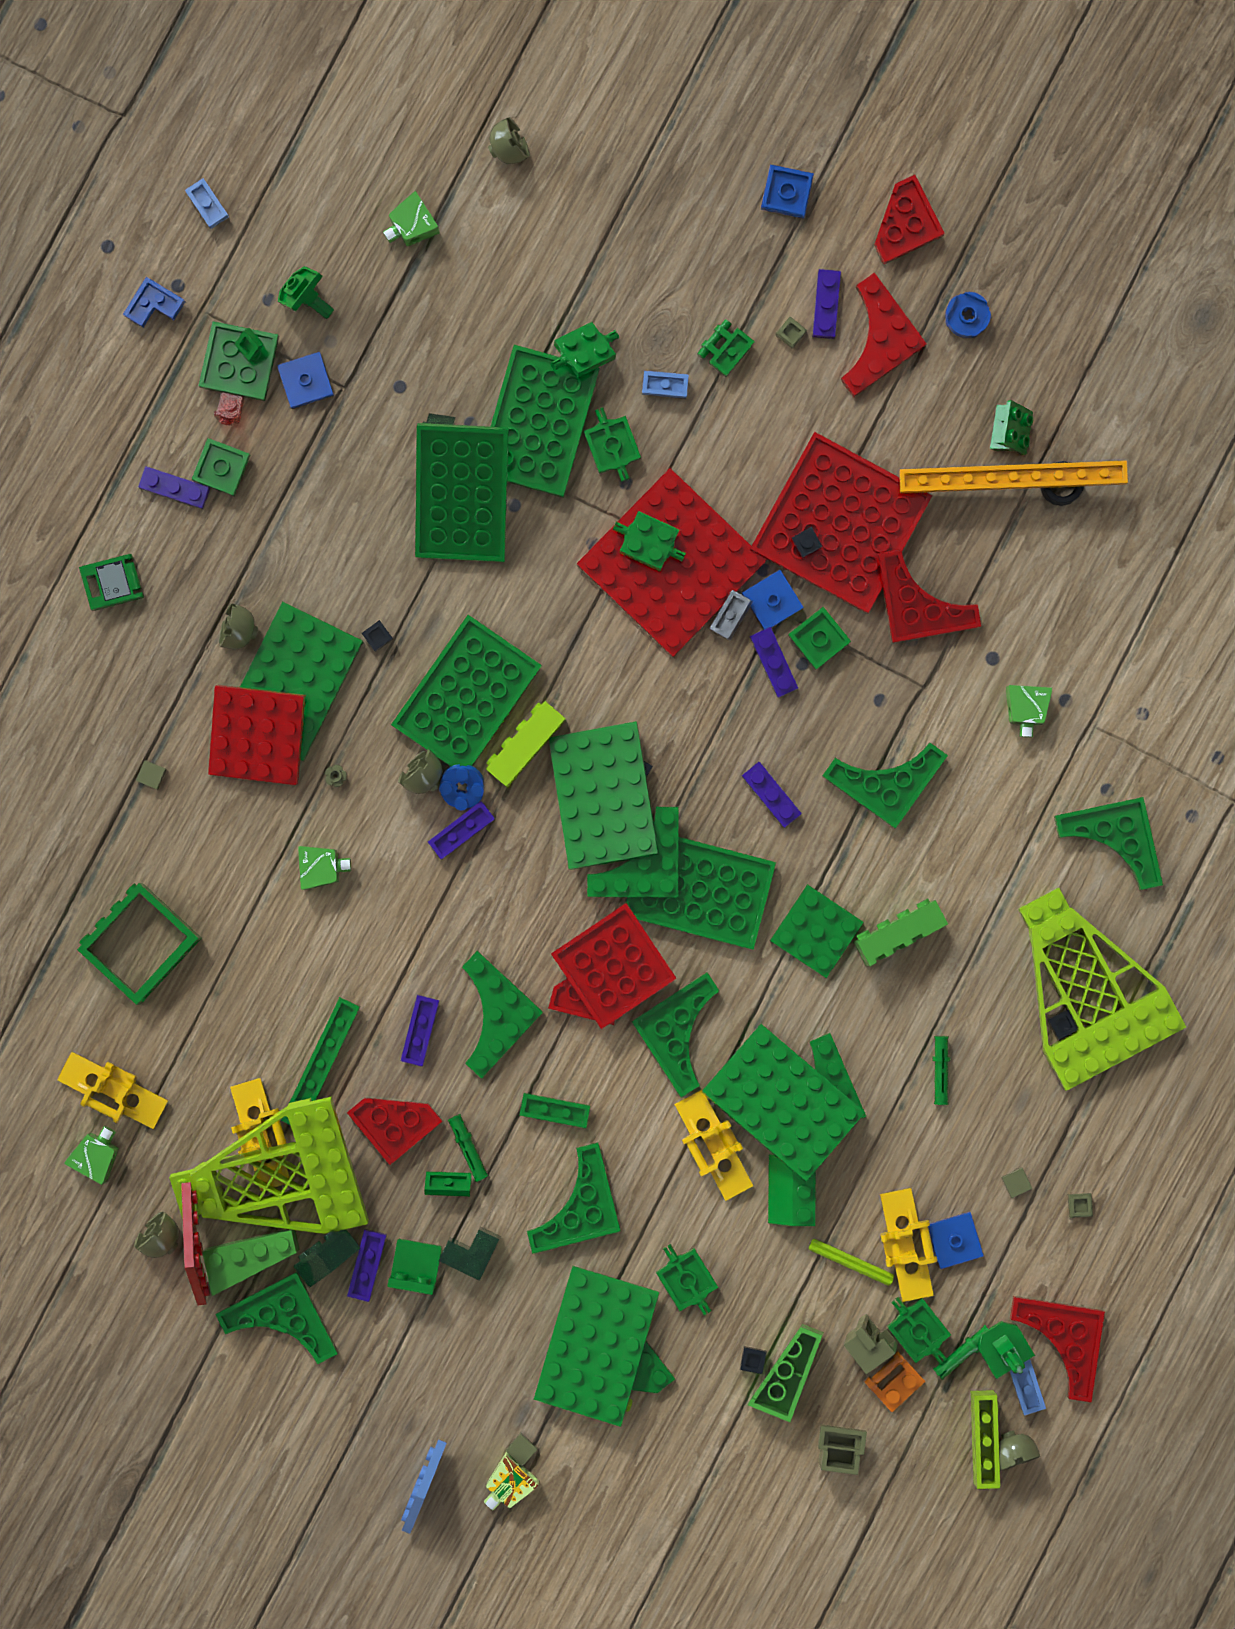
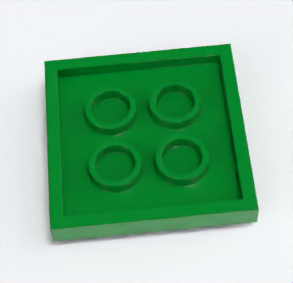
M212 321L198 386L207 390L265 401L279 335L251 329L264 345L257 356L248 361L234 345L242 332L247 328Z
M807 884L770 941L827 978L864 922Z

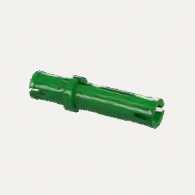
M934 1036L935 1056H932V1061H935L934 1104L949 1105L948 1062L951 1059L948 1056L949 1036Z
M461 1114L448 1119V1122L456 1137L454 1140L459 1144L475 1182L488 1177L489 1175L471 1139L472 1134L468 1132Z
M984 1325L972 1337H967L965 1339L966 1342L950 1354L945 1362L942 1361V1364L933 1368L942 1380L973 1353L977 1354L979 1352L978 1345L981 1333L987 1330L988 1327Z

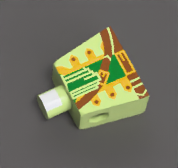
M506 1452L487 1481L486 1487L491 1493L484 1500V1503L491 1510H495L501 1502L508 1508H511L536 1489L539 1485V1480Z

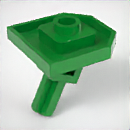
M304 266L294 272L279 291L278 302L295 312L302 303L308 308L310 306L325 319H328L334 311L314 290L323 276Z
M1000 1321L981 1333L978 1350L996 1379L1011 1370L1015 1374H1022L1025 1368L1024 1362L1035 1356L1016 1324Z

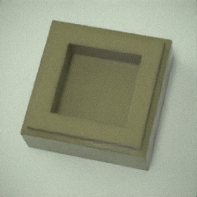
M789 317L775 335L793 349L806 334L807 330L792 317Z
M144 760L136 781L158 790L167 769Z
M1022 1167L1001 1177L1011 1198L1032 1189Z
M1091 1193L1067 1194L1070 1218L1093 1217Z
M520 1433L505 1451L523 1466L536 1452L538 1447Z

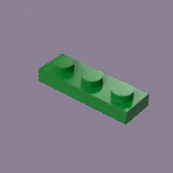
M524 1093L519 1116L586 1128L591 1105Z

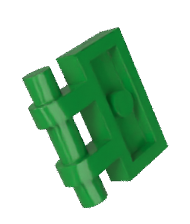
M727 319L721 325L715 327L713 335L708 341L705 340L701 344L702 348L697 353L702 359L708 353L712 354L713 358L709 361V364L725 377L731 373L755 343L753 339L738 327L732 334L727 330L732 324ZM721 338L725 339L726 342L720 349L715 347Z

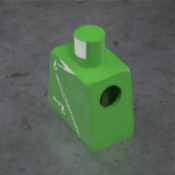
M416 191L390 212L389 218L393 226L383 231L389 243L401 237L406 246L440 233L437 223Z
M1017 685L1006 687L1009 722L1020 724L1019 737H1033L1034 725L1045 723L1052 688Z
M298 846L302 890L339 882V872L351 871V859H338L337 850Z
M104 1126L99 1136L93 1133L87 1134L64 1164L101 1185L105 1184L108 1181L119 1150L118 1147L110 1143L116 1132Z

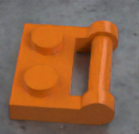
M897 1351L883 1368L872 1378L868 1377L864 1382L886 1407L893 1412L924 1384L925 1380ZM901 1364L904 1368L880 1389L877 1385Z

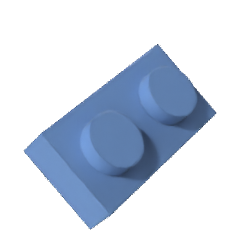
M204 178L185 190L210 229L229 218Z
M644 371L642 395L686 399L689 375Z

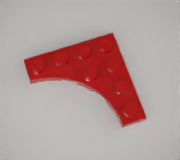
M875 272L856 285V289L860 293L868 313L869 328L863 353L852 369L841 378V381L853 397L927 345Z
M901 549L878 553L891 642L981 627L978 604H952L931 596L911 577L904 562Z
M191 1182L181 1183L185 1270L197 1306L207 1305L206 1296H210V1286L200 1256H203L202 1242H200L199 1232L196 1229V1225H199L198 1211H195L194 1204H198L197 1190H193Z
M1013 1296L1010 1319L1027 1324L1043 1333L1059 1352L1067 1373V1398L1092 1403L1105 1311Z

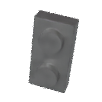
M732 590L709 629L731 640L753 602Z

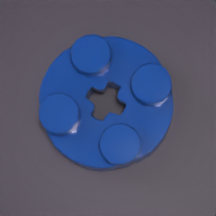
M964 292V294L953 297L945 312L946 326L959 337H977L986 329L990 322L991 312L989 311L987 301L984 297L974 292ZM971 310V315L974 318L965 320L962 312Z
M460 764L449 767L444 772L439 791L446 803L457 810L463 811L481 801L485 790V781L483 775L475 767L470 765L459 766ZM457 783H466V791L459 790Z

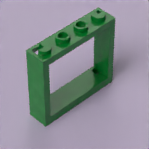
M134 883L126 891L127 896L123 901L118 900L110 908L112 911L107 918L102 917L95 924L94 927L97 929L91 935L88 933L80 940L79 944L81 946L77 950L136 1005H141L196 946L202 937L145 884L138 883L136 885ZM141 894L185 934L187 938L135 993L89 949Z

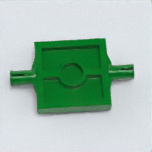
M590 322L554 340V346L560 353V358L551 361L550 365L554 371L566 365L579 378L616 359V353L609 343L619 339V334L616 330H613L603 335L593 322Z
M602 407L600 411L599 409L595 410L599 423L595 427L585 430L584 435L599 474L609 470H617L621 482H624L625 479L626 481L630 479L626 466L631 462L640 460L641 455L626 416L618 419H607L604 407Z
M638 511L629 527L617 521L613 527L614 531L625 535L624 543L619 553L658 571H661L664 562L670 556L682 562L686 553L674 548L679 529Z
M671 1244L664 1247L663 1250L668 1256L669 1262L657 1270L656 1274L678 1310L682 1311L688 1306L697 1304L703 1315L711 1312L712 1310L705 1301V1298L719 1287L696 1249L692 1248L684 1254L677 1255Z
M899 1297L895 1298L900 1307L895 1300L891 1303L898 1310L899 1314L887 1327L915 1363L931 1354L939 1365L943 1362L938 1355L945 1362L947 1358L939 1348L942 1342L951 1336L950 1332L923 1298L908 1307L904 1305Z

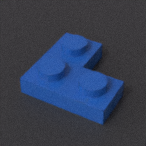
M146 277L123 315L144 328L155 309L175 320L186 301Z

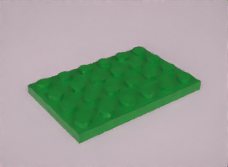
M513 345L490 426L509 428L507 482L564 498L600 368L578 378L566 365L555 371L553 370L550 362L560 357Z
M417 423L415 557L505 562L508 427Z
M282 601L240 687L305 695L300 760L304 762L363 644V640Z
M467 615L391 725L426 750L432 751L449 766L460 764L459 766H473L542 665L479 621Z
M637 721L550 737L549 744L569 870L659 855Z
M678 837V898L627 897L626 903L637 920L754 950L776 862Z
M762 1024L758 1026L702 1090V1093L805 1182L809 1180L866 1113Z
M572 1266L533 1400L621 1427L660 1292Z

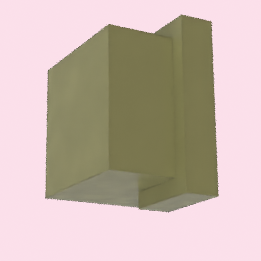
M865 1314L859 1319L857 1327L847 1334L844 1346L862 1370L868 1374L896 1353L898 1341L888 1328L880 1333V1330Z
M820 1424L818 1440L820 1454L818 1463L821 1470L858 1475L860 1455H864L867 1431Z

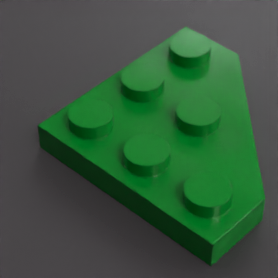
M646 1341L632 1390L659 1393L673 1382L675 1377Z

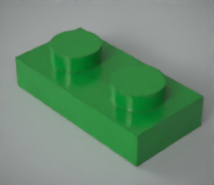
M426 1171L424 1194L470 1197L472 1173Z

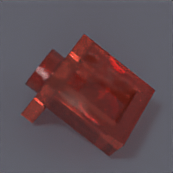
M221 392L218 409L214 412V416L219 420V423L232 426V423L239 424L244 397Z

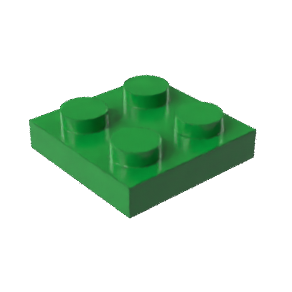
M207 438L192 480L235 497L251 455Z
M824 607L788 634L789 638L815 670L851 643V640Z

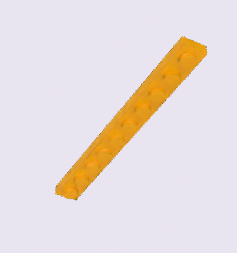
M1127 461L899 470L900 493L1127 485L1128 483Z

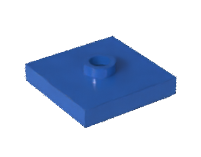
M770 164L761 210L804 219L814 173Z
M320 352L277 365L291 409L334 396Z
M781 570L742 592L744 597L753 602L750 608L763 629L774 627L804 608Z
M971 1212L930 1223V1226H928L940 1269L984 1256Z

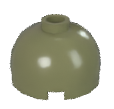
M510 117L494 125L489 137L491 145L488 148L494 158L498 157L501 162L517 164L530 156V152L525 138H521L518 133L520 128Z
M230 603L225 613L229 616L221 625L219 646L233 650L242 649L249 643L250 639L256 638L258 627L254 626V617L249 610L240 605Z
M428 749L426 752L424 750L407 765L409 767L407 773L405 774L402 771L398 779V783L409 792L415 794H423L429 790L433 792L439 787L441 782L439 780L442 775L441 762L432 751Z
M159 1212L145 1225L147 1230L144 1235L140 1232L134 1243V1247L150 1258L162 1257L167 1253L172 1254L178 1246L179 1228L177 1223L165 1212Z
M1014 1430L1001 1435L1002 1440L999 1441L1000 1471L1040 1457L1039 1449L1030 1436L1015 1434Z

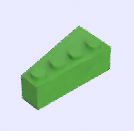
M925 899L916 904L918 908L912 912L906 909L896 915L898 919L889 922L887 919L877 924V930L871 933L869 930H866L856 935L858 940L853 943L865 966H872L877 963V960L887 958L894 954L896 950L905 948L916 942L917 939L924 938L948 925L936 900L930 902L929 899Z
M285 1229L204 1249L203 1258L212 1296L297 1253L300 1248L296 1230Z
M802 1324L747 1405L791 1422L824 1332Z

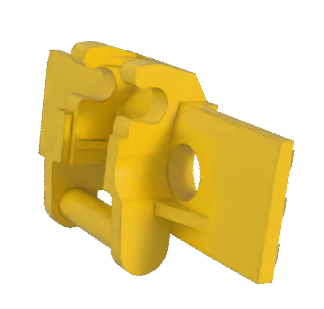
M71 1052L57 1079L61 1083L85 1094L81 1101V1106H88L112 1118L115 1123H118L124 1114L154 1129L169 1101L135 1083L137 1080L136 1075L110 1062H107L105 1067H102L74 1052ZM91 1073L98 1076L94 1087L87 1083V1077ZM95 1092L103 1093L115 1099V1102L120 1106L118 1110H115L91 1097L94 1096ZM130 1094H135L139 1098V1103L136 1107H131L127 1103V1098Z
M261 1078L230 1087L241 1123L231 1127L232 1133H236L238 1139L262 1124L264 1117L269 1116L271 1118L279 1112V1108L270 1110ZM252 1106L260 1109L261 1113L257 1119H252L248 1115V1110ZM278 1120L272 1124L277 1145L286 1144V1139L281 1122ZM265 1129L262 1133L269 1148L272 1146L267 1129ZM255 1136L243 1144L238 1153L242 1154L260 1150L257 1137ZM272 1160L269 1163L265 1162L263 1165L275 1171L279 1163ZM282 1165L278 1173L289 1178L288 1168ZM260 1170L256 1178L268 1183L271 1176ZM274 1178L270 1185L277 1187L285 1183Z
M702 1090L675 1103L674 1105L690 1133L689 1136L682 1139V1142L687 1144L700 1169V1176L710 1172L725 1201L753 1187L736 1154L737 1151L744 1149L741 1142H738L730 1128L732 1125L729 1120L719 1122ZM701 1118H705L710 1122V1127L706 1131H700L697 1128V1121ZM699 1136L703 1138L715 1161L710 1165H707L694 1140ZM723 1159H728L731 1162V1168L725 1172L721 1171L718 1168L719 1162Z
M911 1188L880 1194L887 1226V1232L880 1234L881 1242L884 1245L886 1266L891 1267L894 1265L902 1302L934 1296L927 1264L935 1263L938 1260L933 1252L928 1228L930 1226L929 1220L918 1222ZM899 1216L907 1217V1227L903 1229L896 1226V1219ZM918 1228L925 1254L924 1257L919 1258L915 1252L912 1238V1230ZM916 1262L918 1265L917 1271L907 1273L905 1264Z

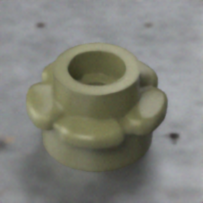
M340 765L328 767L325 771V781L330 786L340 787L347 779V773L343 771V767Z

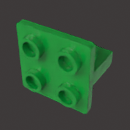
M1008 400L1006 405H997L990 449L994 451H1015L1021 455H1026L1030 445L1029 436L1033 424V411L1012 400Z

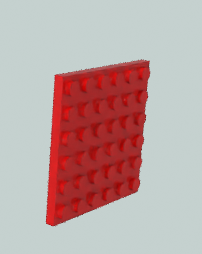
M814 431L750 550L868 614L883 587L878 553L898 549L903 551L933 495L927 492L900 493V478ZM812 527L822 548L802 558L791 538Z
M669 468L617 522L629 527L638 511L679 529L674 548L686 553L683 561L681 562L670 556L664 562L661 571H658L619 553L624 543L625 535L614 531L612 527L577 562V566L661 647L674 657L722 608L731 591L737 592L767 560L750 550L751 545Z

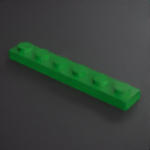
M339 997L289 1103L311 1098V1101L317 1100L361 1006ZM284 1116L281 1121L290 1125L288 1117Z

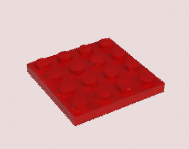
M215 685L208 775L297 785L299 780L305 695Z
M627 903L551 953L601 1029L677 979Z

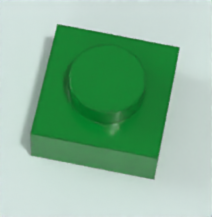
M247 328L242 332L234 345L250 361L257 356L264 343L251 328Z

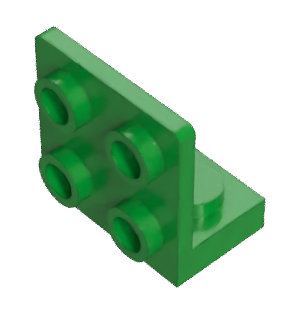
M399 1238L396 1243L392 1271L387 1287L433 1295L442 1246Z

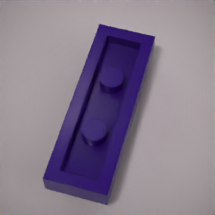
M818 270L812 337L835 339L841 271Z
M147 466L144 468L138 486L142 490L200 509L204 508L210 491L208 486Z
M771 627L749 636L776 696L781 697L798 689Z
M760 762L756 763L742 775L743 779L783 828L802 814Z
M480 801L430 839L428 843L442 860L494 821L495 818L484 803Z
M417 995L400 1061L423 1066L440 1000Z
M364 1229L347 1297L370 1301L387 1234Z

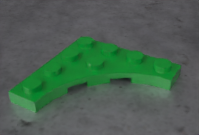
M929 742L910 761L884 770H864L834 758L822 777L896 829L948 755Z
M1144 797L1054 816L1058 838H1088L1098 841L1118 853L1133 872L1139 890L1163 885Z
M656 807L654 827L659 855L631 859L615 869L597 874H587V897L678 898L679 807Z
M476 951L462 968L473 980L479 992L483 1008V1026L479 1042L465 1064L482 1079L543 1011L479 951Z
M708 972L632 1021L681 1098L700 1086L690 1062L689 1041L698 1013L706 1002L719 992L718 987Z
M831 1033L809 1041L814 1057V1069L864 1111Z
M599 1142L576 1147L578 1175L574 1190L558 1214L543 1225L527 1230L532 1254L621 1231Z
M298 1271L215 1314L225 1335L250 1327H269L285 1334L288 1333L300 1341L313 1356L317 1364L339 1353Z

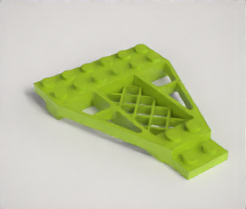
M1056 888L1018 908L1029 929V938L1032 946L1043 1045L1042 1051L1065 1091L1186 1028L1165 986L1073 908H1070L1060 888ZM1078 929H1080V931H1081V933H1082L1083 935H1080V934H1077V933H1073V932H1075V931H1077ZM1093 934L1127 961L1128 965L1115 972H1111L1092 937ZM1071 935L1083 938L1079 951L1068 948ZM1067 936L1064 946L1054 943ZM1086 942L1093 955L1083 952ZM1051 945L1063 949L1059 961L1048 958ZM1066 950L1078 953L1075 966L1063 963ZM1082 955L1093 958L1090 971L1078 968ZM1050 962L1058 964L1056 973L1054 972ZM1096 962L1099 964L1104 975L1094 972ZM1040 963L1043 964L1060 996L1058 1002L1047 1008H1044ZM1062 965L1073 969L1070 981L1058 978ZM1134 967L1154 984L1157 989L1128 1004L1115 978L1117 975ZM1077 970L1088 973L1085 986L1074 983ZM1092 975L1104 978L1100 991L1089 988ZM1107 981L1115 995L1104 992ZM1060 982L1069 984L1067 992L1064 991ZM1072 986L1084 989L1081 1001L1069 998ZM1088 990L1099 993L1096 1006L1084 1003ZM1103 995L1115 998L1111 1011L1100 1008ZM1071 1002L1079 1004L1077 1013ZM1119 1002L1121 1008L1116 1010L1117 1004ZM1064 1004L1065 1008L1069 1010L1078 1030L1049 1046L1045 1013ZM1083 1005L1095 1009L1091 1022L1080 1018ZM1099 1010L1110 1013L1096 1021ZM1081 1021L1090 1025L1084 1027Z
M332 1097L311 1101V1098L289 1103L287 1107L208 1161L202 1162L191 1170L173 1173L169 1177L182 1218L181 1183L191 1182L193 1190H197L198 1204H194L195 1211H198V1215L201 1214L203 1218L321 1234L367 1225L369 1222ZM284 1116H287L295 1142L268 1148L262 1131ZM253 1137H257L260 1150L226 1157ZM292 1153L301 1158L297 1166L285 1160L288 1154ZM270 1158L279 1163L275 1171L263 1165L266 1159ZM249 1163L257 1168L254 1175L242 1170L244 1164ZM301 1164H303L304 1170L299 1168ZM282 1165L293 1171L289 1178L278 1173ZM227 1168L234 1172L235 1175L232 1180H229L220 1175L221 1171ZM260 1170L271 1176L268 1183L256 1178ZM296 1173L307 1179L303 1186L292 1181ZM238 1175L249 1180L246 1188L234 1182ZM274 1178L285 1183L281 1191L270 1185ZM220 1182L228 1186L224 1193ZM252 1183L263 1188L260 1196L248 1190ZM288 1186H290V1187L296 1189V1190H292V1191H287V1192H285V1190H286V1188H287ZM230 1188L242 1193L238 1201L226 1195ZM266 1190L269 1191L270 1193L274 1194V1195H269V1196L263 1197V1195L265 1194ZM244 1196L251 1198V1200L241 1202ZM307 1198L313 1199L321 1224L290 1220L285 1203ZM278 1206L283 1219L240 1213Z

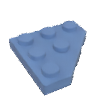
M438 1440L435 1448L430 1447L425 1459L429 1461L428 1466L423 1465L401 1521L405 1522L402 1531L410 1534L447 1444L446 1442Z

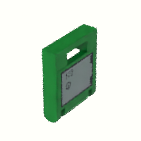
M132 554L79 567L91 611L144 598L143 592L133 593V591L142 589L135 563L125 564L126 561L133 559ZM96 577L101 596L93 598L88 579Z

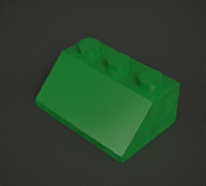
M769 1154L768 1223L788 1226H815L816 1171L805 1182L776 1156Z

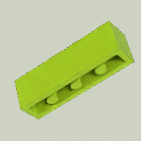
M546 701L543 704H536L530 712L533 714L528 721L524 719L516 728L518 733L513 738L509 736L501 745L503 750L498 756L494 753L486 762L488 765L486 770L507 788L566 721V718Z
M993 1390L970 1391L973 1483L977 1489L1000 1488L997 1394Z

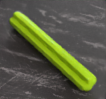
M812 1239L810 1242L809 1250L887 1286H890L893 1282L894 1275L817 1239Z

